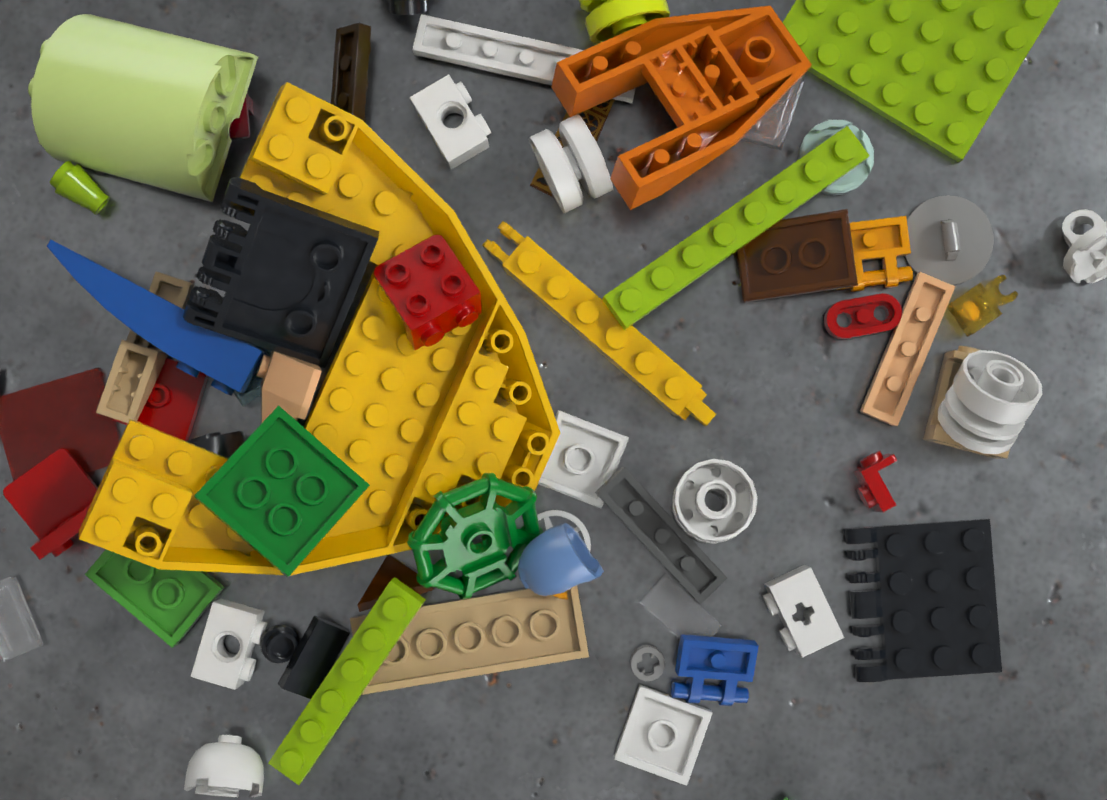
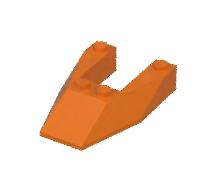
M770 5L655 18L557 62L551 88L570 117L647 82L678 128L619 155L610 178L628 208L632 210L663 195L736 145L810 69L812 64Z

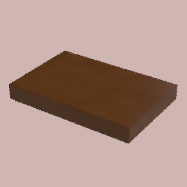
M848 209L782 219L737 251L744 303L858 286Z

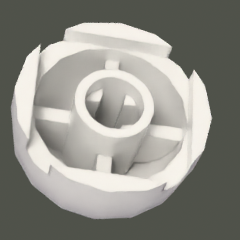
M219 735L218 742L203 745L196 750L190 759L184 790L189 791L196 787L195 793L221 797H239V790H249V797L262 796L264 766L260 755L253 748L242 745V737Z

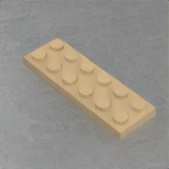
M577 585L567 590L568 600L559 599L553 595L541 596L534 593L531 589L524 588L471 597L470 599L422 605L362 695L589 657ZM367 615L350 618L352 636H354Z

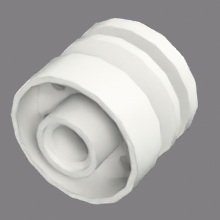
M986 350L969 353L963 360L954 378V384L947 391L945 399L938 408V420L943 430L954 441L970 450L983 454L1006 452L1015 443L1018 434L1025 425V421L1040 400L1042 384L1031 369L1009 355Z
M710 459L696 463L683 474L673 491L671 508L675 522L690 538L701 543L717 544L736 537L749 526L756 513L757 494L753 481L741 467L730 461ZM706 494H715L721 499L722 508L720 511L716 512L708 509L704 501Z

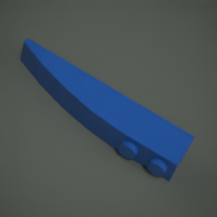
M50 239L47 247L72 277L107 311L133 332L169 356L179 360L176 365L178 369L196 378L200 372L213 378L211 386L232 396L234 390L245 393L259 367L263 354H266L264 351L244 341L188 323L183 318L184 309Z

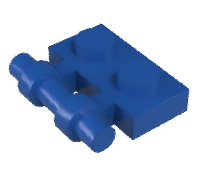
M681 634L675 672L678 676L689 677L686 683L673 682L671 685V697L682 698L687 703L696 704L700 703V700L718 701L719 705L732 706L734 702L747 703L749 698L748 688L737 687L738 681L753 682L759 645L755 640ZM704 678L722 680L719 686L703 685Z

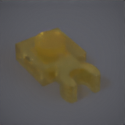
M1000 275L989 281L986 288H984L982 283L975 285L948 304V310L967 337L976 333L1002 314L997 306H1004L1017 298L1018 293L1016 291L1006 296L1000 293L999 284L1007 279L1005 275Z

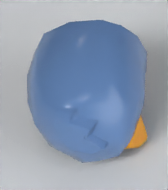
M567 523L551 527L533 539L523 550L518 564L519 578L526 589H531L534 593L541 596L553 595L559 599L568 600V589L580 583L590 582L601 576L604 572L597 559L593 558L579 534Z

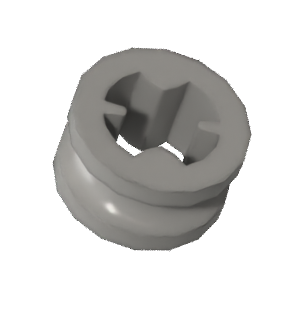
M642 645L633 651L630 658V666L634 675L640 680L653 681L663 674L665 659L661 651L656 647ZM650 653L651 658L654 656L658 658V663L653 664V671L650 673H645L644 667L641 670L637 668V663L642 661V654Z

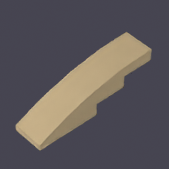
M156 271L149 291L185 310L186 304L190 300L191 290L195 285ZM130 329L127 340H121L96 413L128 423L129 419L137 421L168 354Z

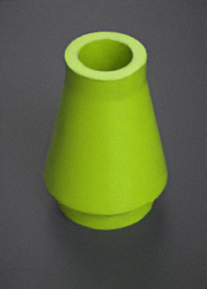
M70 161L65 162L50 180V185L55 188L56 194L90 210L95 215L100 213L110 200V197L99 188L80 164L74 165Z

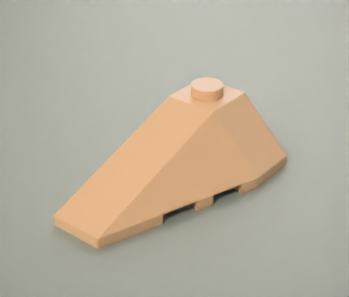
M271 351L270 356L263 354L256 374L257 377L262 378L261 424L278 405L296 421L298 418L305 420L322 373L321 368L318 365L275 351Z

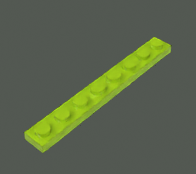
M848 126L844 127L604 295L602 298L603 302L622 328L626 330L863 163L870 155Z

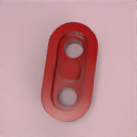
M883 293L842 300L828 308L824 316V325L827 332L837 339H850L883 333L898 325L902 317V308L895 297ZM876 307H880L885 311L883 321L875 318L874 310ZM839 314H844L848 317L849 323L847 327L838 325L837 316Z

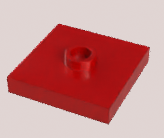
M166 358L137 421L188 441L209 376L200 372L196 378L176 367L178 361ZM114 418L112 419V421L127 425L126 422Z

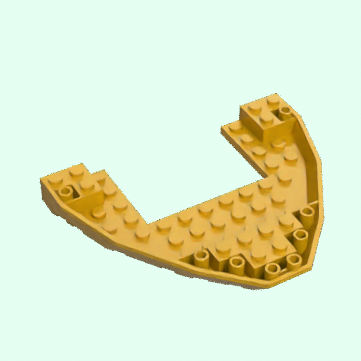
M286 82L277 93L239 178L256 183L265 191L379 231V239L369 260L370 263L376 265L375 268L429 237L441 235L481 292L482 313L479 314L473 323L466 327L458 326L445 333V336L432 346L426 347L424 345L414 350L407 339L402 318L375 279L373 271L304 425L307 431L370 486L291 574L295 575L412 550L407 544L408 535L417 529L436 500L434 495L439 491L445 493L478 480L484 473H494L501 480L520 487H530L535 492L558 440L560 430L526 333L454 210L362 119ZM129 419L79 529V539L161 570L283 575L194 497L228 458ZM481 495L455 505V508L458 510L480 501ZM496 495L495 501L500 506L506 507L512 502L510 499ZM442 520L440 521V523L438 524V526L432 534L440 533V524Z

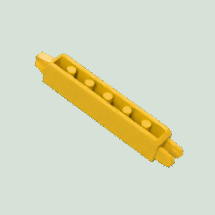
M502 221L497 228L505 238L518 246L513 253L508 256L498 244L488 239L482 244L484 249L502 263L503 270L674 417L679 416L685 421L691 415L706 427L716 416V413L702 402L707 394L701 389L703 386L635 327L631 325L624 330L600 297L530 237L526 236L524 238L509 224Z

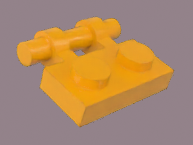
M906 216L850 223L858 286L841 289L850 288L851 292L864 291L866 286L884 284L885 288L897 287L899 282L913 280L912 267H897L896 260L898 256L911 254ZM882 259L883 267L881 270L863 272L862 261Z

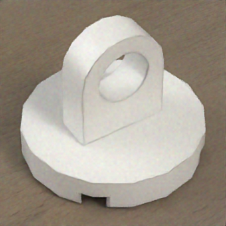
M1084 209L1072 212L1065 218L1062 225L1064 239L1070 247L1064 257L1063 268L1076 283H1080L1081 280H1085L1086 283H1095L1107 278V221L1104 222L1097 213L1091 210ZM1081 224H1089L1093 227L1083 235L1072 232L1076 226Z

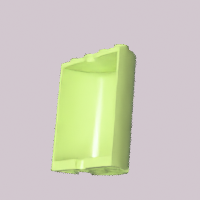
M91 14L74 16L60 25L52 36L41 45L36 71L28 86V93L31 97L32 119L39 143L56 160L70 161L74 165L80 164L85 168L213 202L232 142L229 135L230 126L234 119H239L258 57L248 52Z

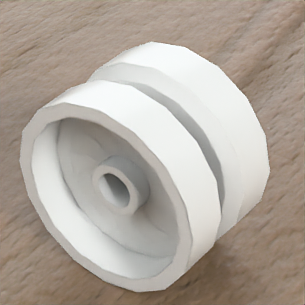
M579 114L559 124V134L564 146L563 148L554 133L548 129L529 137V142L540 170L563 213L583 204V194L578 180H580L588 195L594 199L613 190L611 177L602 152Z

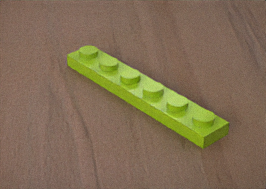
M395 577L389 582L268 764L297 785L302 783L426 601L425 598Z

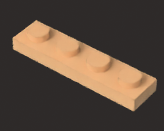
M922 272L916 274L902 308L901 320L892 332L860 409L861 413L894 427L899 425L956 286Z

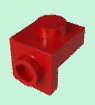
M881 451L872 453L860 460L861 468L853 471L861 485L857 492L862 502L868 509L873 507L875 512L883 513L896 506L878 472L897 461L894 454L882 455Z

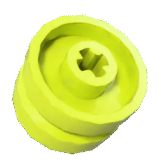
M579 0L581 9L590 12L585 18V24L590 41L596 44L655 18L670 17L666 0Z

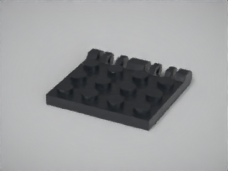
M233 177L230 179L225 192L227 199L224 198L220 208L223 211L222 213L250 224L248 231L240 224L221 219L215 222L213 227L215 235H211L202 258L204 266L199 268L197 279L202 284L204 283L225 291V294L222 297L215 290L206 289V287L203 288L201 286L193 287L189 296L190 300H188L183 313V318L190 324L325 368L379 239V231L265 191L251 181Z
M990 519L845 528L846 544L874 543L875 547L847 550V559L862 561L875 558L876 572H853L849 574V583L877 582L878 589L850 591L851 616L853 619L880 617V624L852 626L853 635L858 637L881 635L882 647H862L854 650L855 659L857 660L883 659L882 663L855 665L857 682H882L893 679L1002 672Z

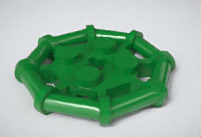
M484 473L478 480L445 493L439 491L435 494L436 500L417 529L408 535L407 544L412 548L418 570L417 582L424 588L435 587L457 594L460 599H470L475 592L506 579L510 581L517 577L515 573L518 570L519 559L523 550L533 539L542 534L543 530L539 527L535 506L537 495L532 488L527 486L520 487L501 480L494 473ZM481 495L480 501L458 510L455 508V505ZM496 495L512 500V502L503 507L497 504L495 498ZM522 515L523 526L521 529H517L515 520ZM442 520L440 524V533L432 534L438 526V524L440 523V521ZM484 534L480 537L481 542L477 544L472 542L476 536ZM511 546L513 550L507 557L505 552ZM429 550H440L441 559L433 565ZM456 570L463 573L459 578L448 576L450 572L456 573Z

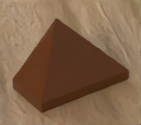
M387 555L357 604L359 612L372 609L394 577L418 594L432 591L435 587H422L416 579L418 570L391 555Z

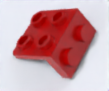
M441 235L429 237L374 269L375 279L402 318L407 339L414 350L424 345L429 347L438 343L445 336V333L458 326L466 327L470 325L482 313L481 292Z
M59 448L8 484L3 490V495L38 537V540L30 549L41 560L49 553L57 557L74 544L71 538L79 533V529L98 487L69 450Z

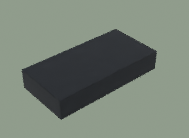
M314 616L282 674L278 685L284 690L311 699L328 675L350 632L342 626Z

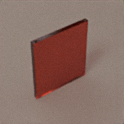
M94 368L0 396V435L13 481L59 448L69 450L86 473L108 467L120 441V435L116 422L112 421L113 418L96 413L106 386L101 368Z

